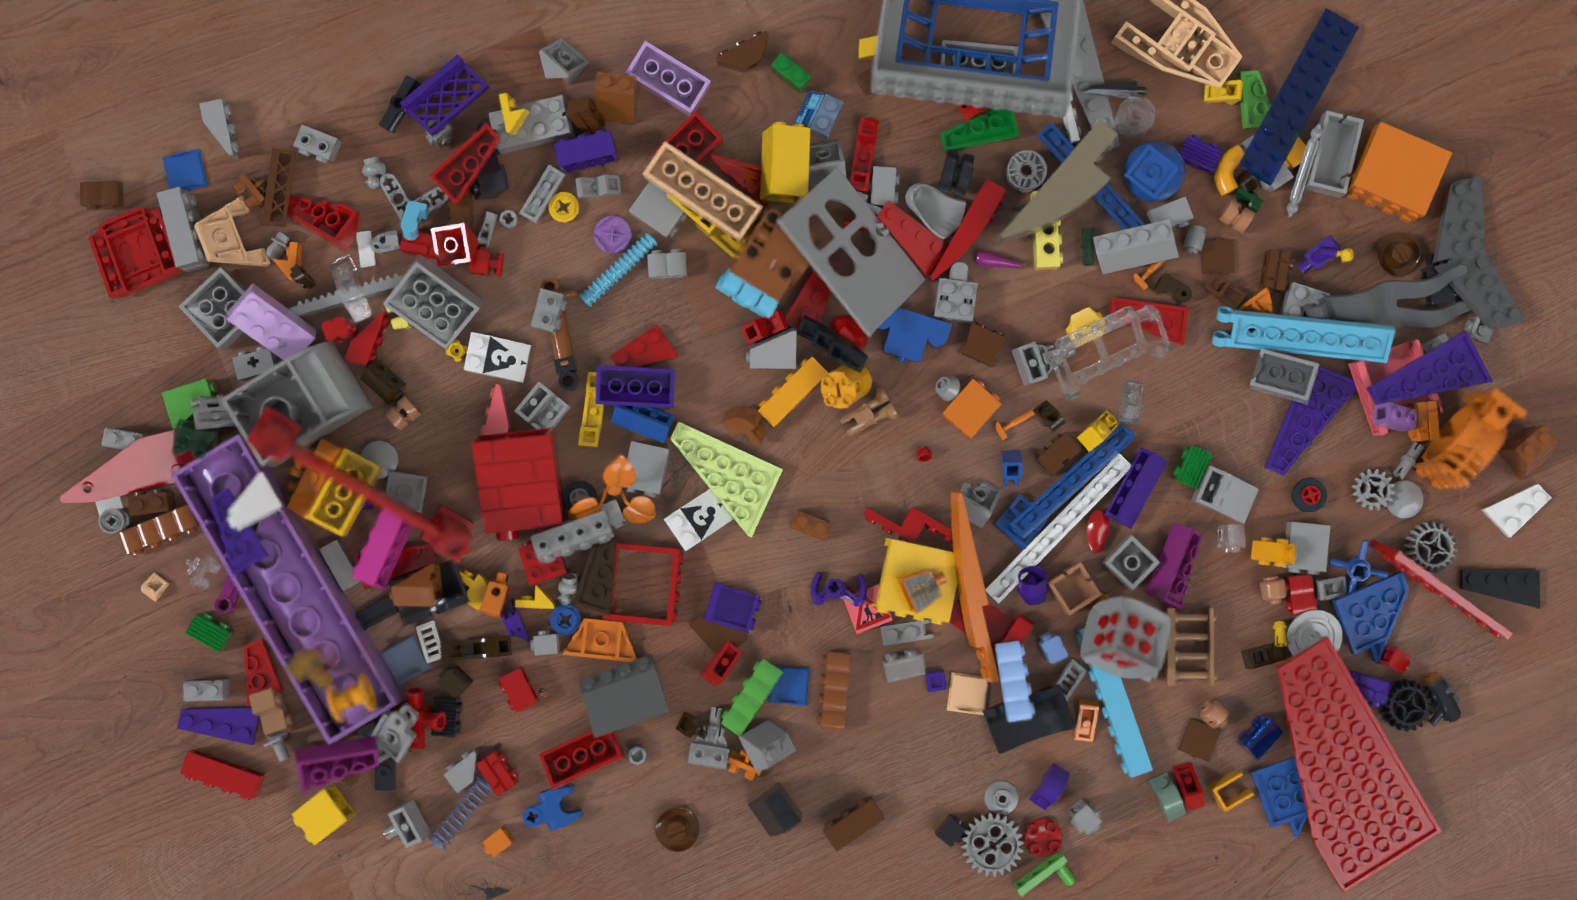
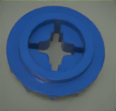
M560 605L551 613L550 623L553 630L558 634L570 635L579 628L581 616L578 609L572 605ZM572 614L569 619L571 626L567 623L559 625L563 620L562 615L568 616Z

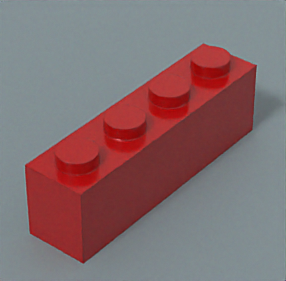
M195 749L187 751L179 773L185 775L187 780L202 781L203 785L214 788L216 786L222 788V792L239 794V797L245 800L258 797L266 776L264 773Z

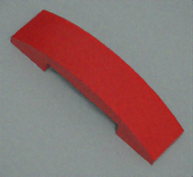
M860 118L850 184L856 191H868L879 120Z

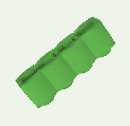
M767 659L756 662L753 667L754 674L752 677L748 676L742 684L744 687L741 693L737 692L732 699L734 703L730 710L727 708L721 716L723 719L721 724L738 736L745 733L784 673L782 669Z

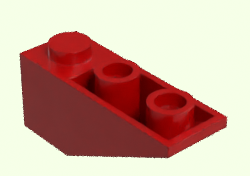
M382 311L351 340L345 360L365 367L377 360L376 351L383 343L384 336L382 334L389 325V314Z

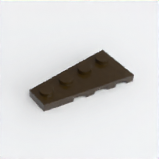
M616 535L606 543L592 545L573 603L608 616L611 615Z

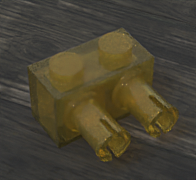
M311 648L301 650L284 668L298 682L311 679L320 689L327 687L335 679L322 667L325 660L322 659L323 655L315 648L313 650Z

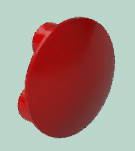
M1046 818L1036 819L1026 828L1024 842L1027 849L1033 855L1048 857L1060 850L1062 832L1054 821Z

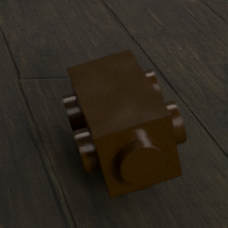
M379 359L367 366L360 378L387 404L393 400L398 401L404 394L403 389L406 383Z

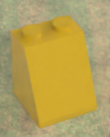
M334 783L320 791L292 813L296 826L303 829L307 841L314 845L356 815Z

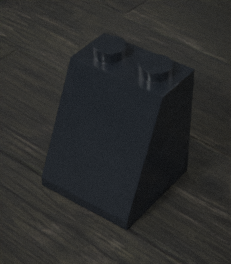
M780 782L748 804L770 837L786 833L802 821V813Z

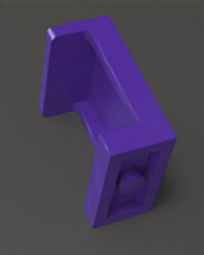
M715 582L704 620L749 633L750 629H754L756 619L753 616L755 611L759 612L762 600H759L760 595L751 594Z

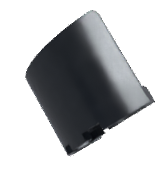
M450 559L440 564L444 598L436 606H397L403 626L431 617L434 611L440 614L470 602L455 561ZM402 579L391 582L389 584L390 589L395 583L399 582Z
M1060 684L1041 688L1039 691L1028 695L1029 703L1033 702L1035 714H1031L1032 719L1007 722L1004 702L983 711L999 754L1030 741L1076 728Z

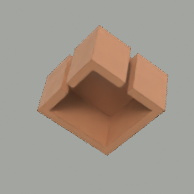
M1076 562L1063 570L1064 575L1059 573L1047 581L1051 593L1068 616L1102 595L1093 580L1088 579L1090 576L1081 562Z

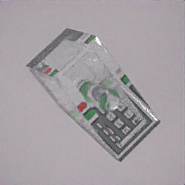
M1124 379L1119 404V421L1138 425L1144 408L1143 383Z

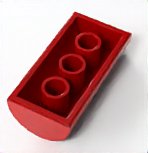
M593 730L540 753L539 757L551 789L555 790L624 759L625 754L616 731L595 738Z

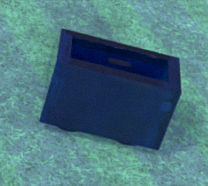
M1263 714L1256 716L1252 720L1251 727L1248 730L1242 731L1238 736L1239 740L1236 742L1256 760H1259L1284 733L1272 718Z

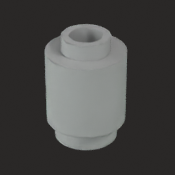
M1190 225V229H1187L1183 244L1186 253L1196 255L1197 252L1202 251L1206 237L1204 227Z

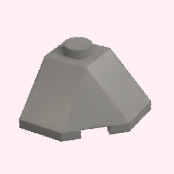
M986 481L975 485L963 483L959 492H962L968 520L982 528L992 515L1002 490Z

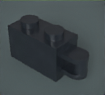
M1434 253L1426 254V267L1421 269L1422 280L1439 274L1432 264ZM1444 261L1437 262V265L1444 264ZM1447 284L1438 292L1425 297L1426 307L1456 302L1457 293Z

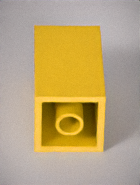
M775 122L762 132L760 200L797 204L808 194L810 128L804 127L803 124L788 126L785 122Z

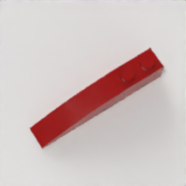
M986 178L930 277V282L936 280L958 261L975 242L987 223L993 222L997 215L995 209L998 205L1002 206L1007 197L1004 193L1007 189Z

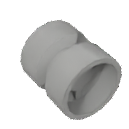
M113 508L103 511L99 516L98 523L104 532L115 534L129 529L133 519L127 510Z

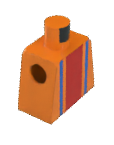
M498 572L496 581H489L480 608L484 615L502 619L511 591L509 586L506 585L509 575ZM497 591H501L499 596H495Z

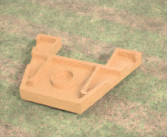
M243 195L197 222L194 227L208 262L267 267L270 265V261L265 249L261 248L246 252L232 217L249 212V209L244 204L245 198Z

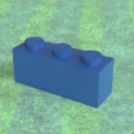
M615 405L611 423L665 443L675 415L655 407Z

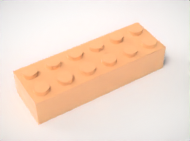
M666 142L663 143L643 173L646 180L740 243L762 213V207Z

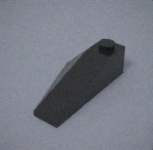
M483 119L477 125V131L480 130L486 123L489 125L487 119ZM498 149L495 150L470 188L475 200L494 199L509 189L504 164H500L498 161L500 155Z

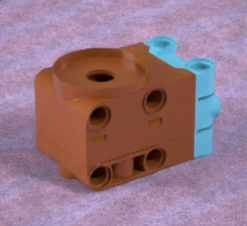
M767 207L763 209L745 236L727 269L715 285V289L728 297L731 296L732 301L744 308H749V310L762 318L771 317L787 287H793L809 265L808 260L777 223V220L784 214L776 209H769ZM809 230L811 240L814 246L818 248L820 240L815 238L814 233Z

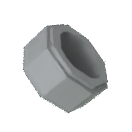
M639 745L630 748L628 753L630 762L636 765L645 762L647 757L645 748Z

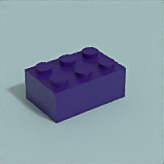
M606 129L598 130L595 134L589 136L588 134H581L577 136V139L569 140V138L558 140V143L554 144L558 164L564 174L619 161L612 133Z

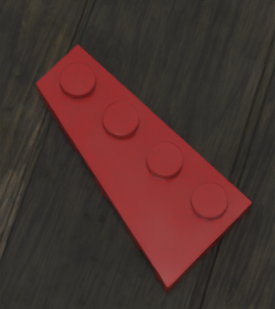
M886 201L876 217L899 242L898 244L909 254L912 261L919 266L922 273L928 276L949 244L893 203Z
M828 260L831 268L837 272L838 265ZM815 269L812 270L785 316L788 326L796 327V331H798L804 315L821 323L824 309L827 305L831 289Z

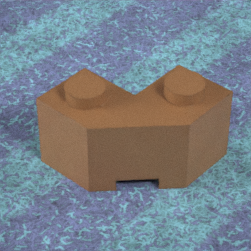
M270 688L249 695L253 714L261 718L264 735L274 737L293 730V716L289 713L280 692Z

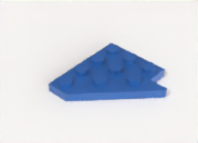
M1396 572L1389 575L1387 579L1382 578L1332 600L1351 654L1355 655L1369 649L1372 660L1379 662L1409 592L1403 572Z
M1295 756L1250 772L1269 826L1272 828L1289 822L1293 836L1297 837L1305 823L1307 813Z

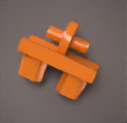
M732 749L728 759L729 772L737 774L739 768L747 770L744 777L751 781H754L757 775L760 776L761 771L756 772L745 750L741 749L738 752Z

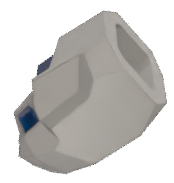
M394 230L378 234L371 242V250L382 254L399 252L402 240L400 232Z

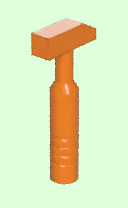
M1166 260L1152 263L1141 278L1137 273H1134L1132 275L1134 282L1143 291L1146 290L1149 286L1144 280L1153 274Z
M1035 408L1011 420L1004 427H1001L999 422H996L995 430L1001 440L1004 441L1008 438L1005 434L1006 430L1016 427L1035 416L1033 412Z

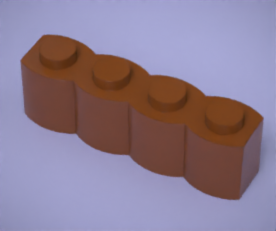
M185 505L117 534L125 554H132L135 557L143 554V550L148 547L152 550L162 546L161 542L166 540L172 542L180 539L179 535L186 533V535L195 533L201 525L189 505Z
M827 651V655H823L822 666L826 667V672L821 675V686H824V693H820L819 705H822V713H818L817 724H821V729L844 731L851 653Z

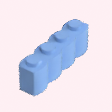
M1019 641L995 644L1007 722L1032 719L1031 714H1035L1033 702L1029 703L1028 695H1031L1030 683H1026L1025 675H1028L1027 664H1023L1022 656H1025L1024 645L1020 644Z

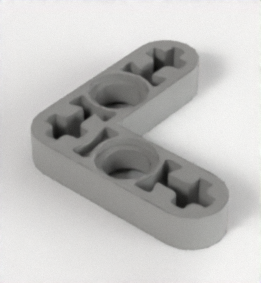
M386 173L381 176L380 185L397 215L402 220L405 212L402 208L406 207L410 199L398 179L393 174ZM386 179L394 180L391 183L397 190L392 191L388 185H385L387 183ZM436 187L414 200V202L429 201L430 207L428 212L430 214L447 204V200L450 198L445 194V199H436L435 202L437 204L434 205L429 197L432 196L435 199L439 196L438 192L444 193L440 187ZM397 194H402L404 197L403 202L400 204L394 202V197Z

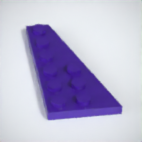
M1463 331L1368 386L1367 390L1375 405L1490 383L1493 380L1467 331Z
M1319 366L1308 405L1291 400L1264 468L1284 475L1299 458L1300 454L1312 443V440L1337 414L1342 405L1349 400L1357 389L1354 380Z

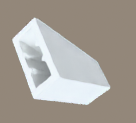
M263 472L255 477L228 511L229 517L227 521L231 528L236 527L238 532L282 509L281 503Z

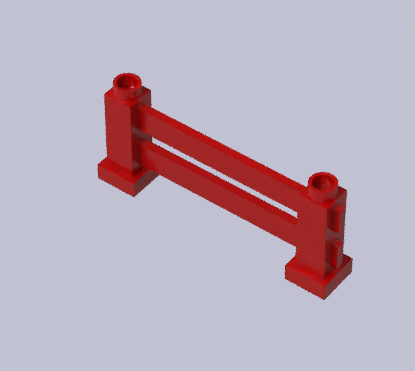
M268 405L266 406L246 439L247 442L252 444L253 449L276 462L282 461L286 454L421 529L423 531L420 535L422 540L431 544L437 552L459 563L463 554L467 556L472 550L470 543L473 540L470 531L474 526L472 521L442 504L438 505L431 518L294 442L303 425Z

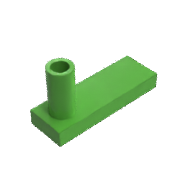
M1059 850L1016 881L1013 886L1020 896H1023L1055 871L1066 886L1072 885L1076 879L1065 865L1068 861Z

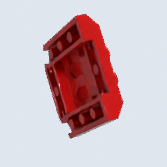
M135 208L102 222L99 225L100 229L93 236L90 235L88 237L108 296L111 299L127 297L175 277L182 271L175 266L162 212L159 208Z

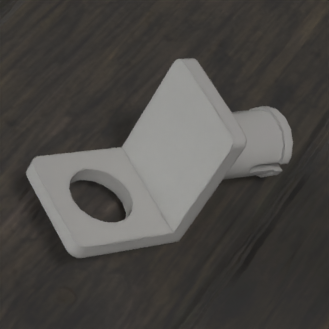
M287 732L274 737L267 736L269 742L264 744V747H273L279 762L291 757L283 742L284 738L289 737Z

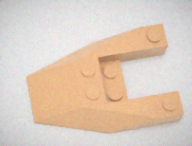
M1149 0L1175 18L1158 43L1127 21L1111 42L1125 53L1161 71L1219 89L1242 58V55L1208 9L1196 0Z

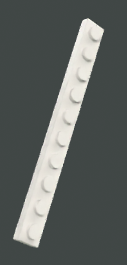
M1120 453L1116 455L985 588V591L999 604L1018 584V573L1020 570L1028 566H1036L1128 472L1131 464ZM1025 572L1024 574H1022V576L1020 577L1021 580H1022L1029 572Z

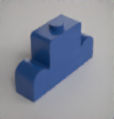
M898 307L877 330L885 331L889 329L883 349L885 354L895 356L894 360L905 363L907 360L919 363L926 341L933 348L942 347L948 339L952 324Z

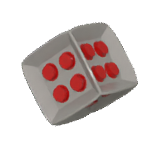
M1114 597L1098 602L1092 607L1086 622L1081 644V658L1105 672L1122 678L1135 679L1153 675L1160 670L1165 658L1171 631V620L1158 609L1129 597Z

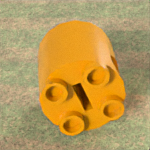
M841 365L821 380V392L824 403L827 406L839 409L847 408L865 396L872 386L870 372L865 366L860 373L845 365Z

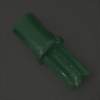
M1084 227L1081 229L1082 245H1080L1082 249V264L1084 266H1092L1094 264L1093 248H1095V244H1093L1094 228Z

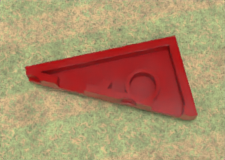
M714 154L709 155L708 160L762 207L768 206V201L760 200L761 167Z

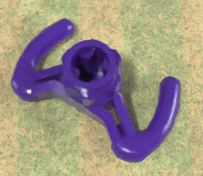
M817 572L812 580L811 598L816 605H822L828 599L848 600L856 607L864 604L867 585L863 574L857 575L860 587V594L858 596L851 593L847 585L840 579H830L827 585H825V590L818 594V585L822 578V573Z

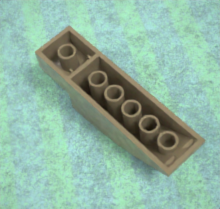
M1100 119L1005 229L995 244L1001 245L1040 232L1066 218L1088 202L1111 179L1097 167V164L1103 159L1104 156L1102 154L1106 155L1115 145L1116 141L1114 139L1118 134Z

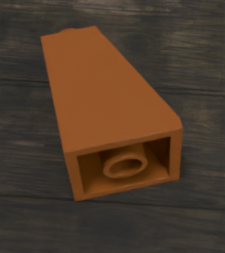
M597 72L595 85L596 107L606 121L635 125L640 89L636 76Z
M1546 425L1525 427L1499 448L1497 452L1518 478L1523 481L1552 457L1557 438Z

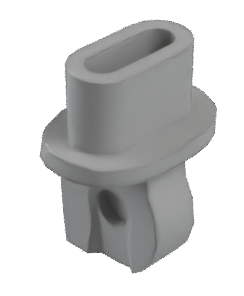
M278 232L275 238H271L274 242L268 247L266 252L272 261H274L273 259H279L283 251L287 250L286 245L290 238L281 232Z

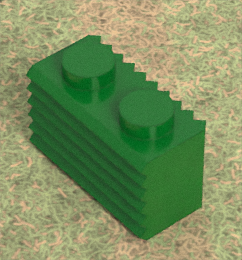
M783 52L771 64L772 73H775L787 85L789 84V87L795 89V92L798 91V94H801L811 82L812 75Z
M1189 445L1188 448L1185 447L1180 456L1183 460L1180 465L1175 467L1173 472L1175 476L1174 481L1198 490L1213 454L1194 445Z
M203 612L195 614L185 634L219 653L224 651L235 631L230 629L231 625L224 621L219 623L214 620L212 614Z

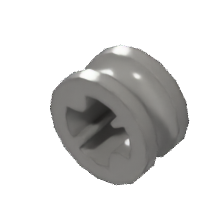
M506 210L501 213L500 222L506 228H513L518 223V217L513 211ZM510 214L514 220L507 224L504 218Z

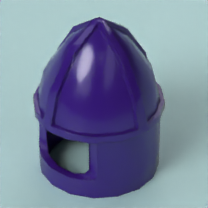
M1028 566L1020 570L1018 573V592L1020 596L1030 606L1041 604L1045 600L1049 588L1046 571L1038 566ZM1030 572V578L1021 580L1022 574Z

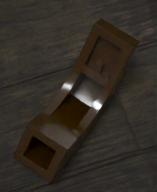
M483 637L440 643L441 662L512 655L511 637Z

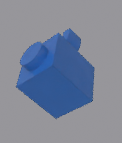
M1020 450L1001 451L1000 469L1004 487L1008 486L1009 480H1014V485L1018 486V479H1022L1023 461Z

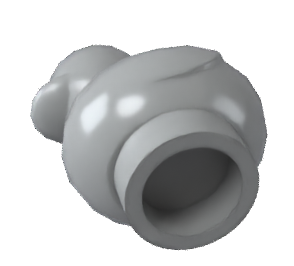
M376 156L363 160L365 165L362 168V173L368 177L365 183L371 189H376L380 186V180L375 175H385L386 173L385 163L379 161V157Z
M567 573L562 576V581L558 585V590L561 594L557 595L556 598L563 605L570 604L572 601L571 595L577 594L580 584L577 574Z

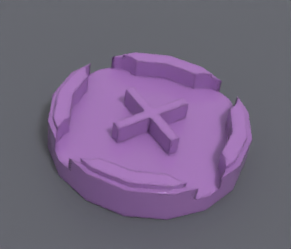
M606 216L596 224L594 240L603 252L617 254L624 251L630 245L632 239L631 228L623 218Z

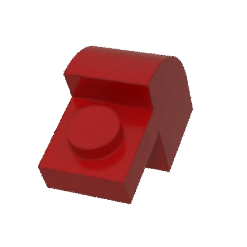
M778 310L770 318L764 317L742 326L741 330L747 344L750 345L789 328L782 310Z

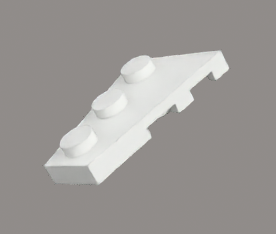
M1534 484L1481 510L1507 537H1512L1551 497L1539 484Z

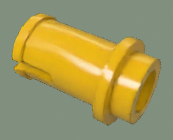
M1277 621L1273 626V630H1275V646L1277 647L1288 645L1286 631L1288 626L1284 621Z

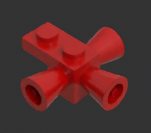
M412 687L404 691L408 705L418 713L417 721L410 728L416 734V737L409 748L422 750L426 747L424 729L429 727L440 732L445 728L447 718L444 712L432 713V705L422 704L423 688ZM396 705L389 710L394 713L399 711L401 707Z

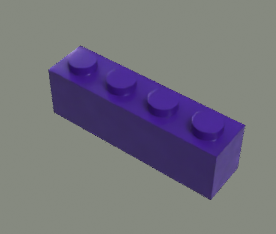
M1141 447L1105 515L1118 524L1132 529L1168 461L1155 452Z

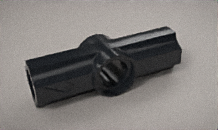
M405 76L397 93L391 97L390 105L379 126L393 134L395 133L406 114L402 107L396 108V105L421 85L419 81L410 76Z

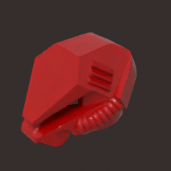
M843 314L831 320L828 328L852 342L862 351L866 348L868 337L853 317L849 314Z

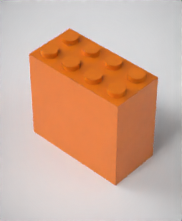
M1380 122L1368 130L1353 165L1352 173L1349 175L1350 181L1346 196L1353 200L1359 199L1364 201L1366 206L1378 207L1387 215L1394 214L1400 217L1399 219L1403 222H1414L1426 215L1452 152Z

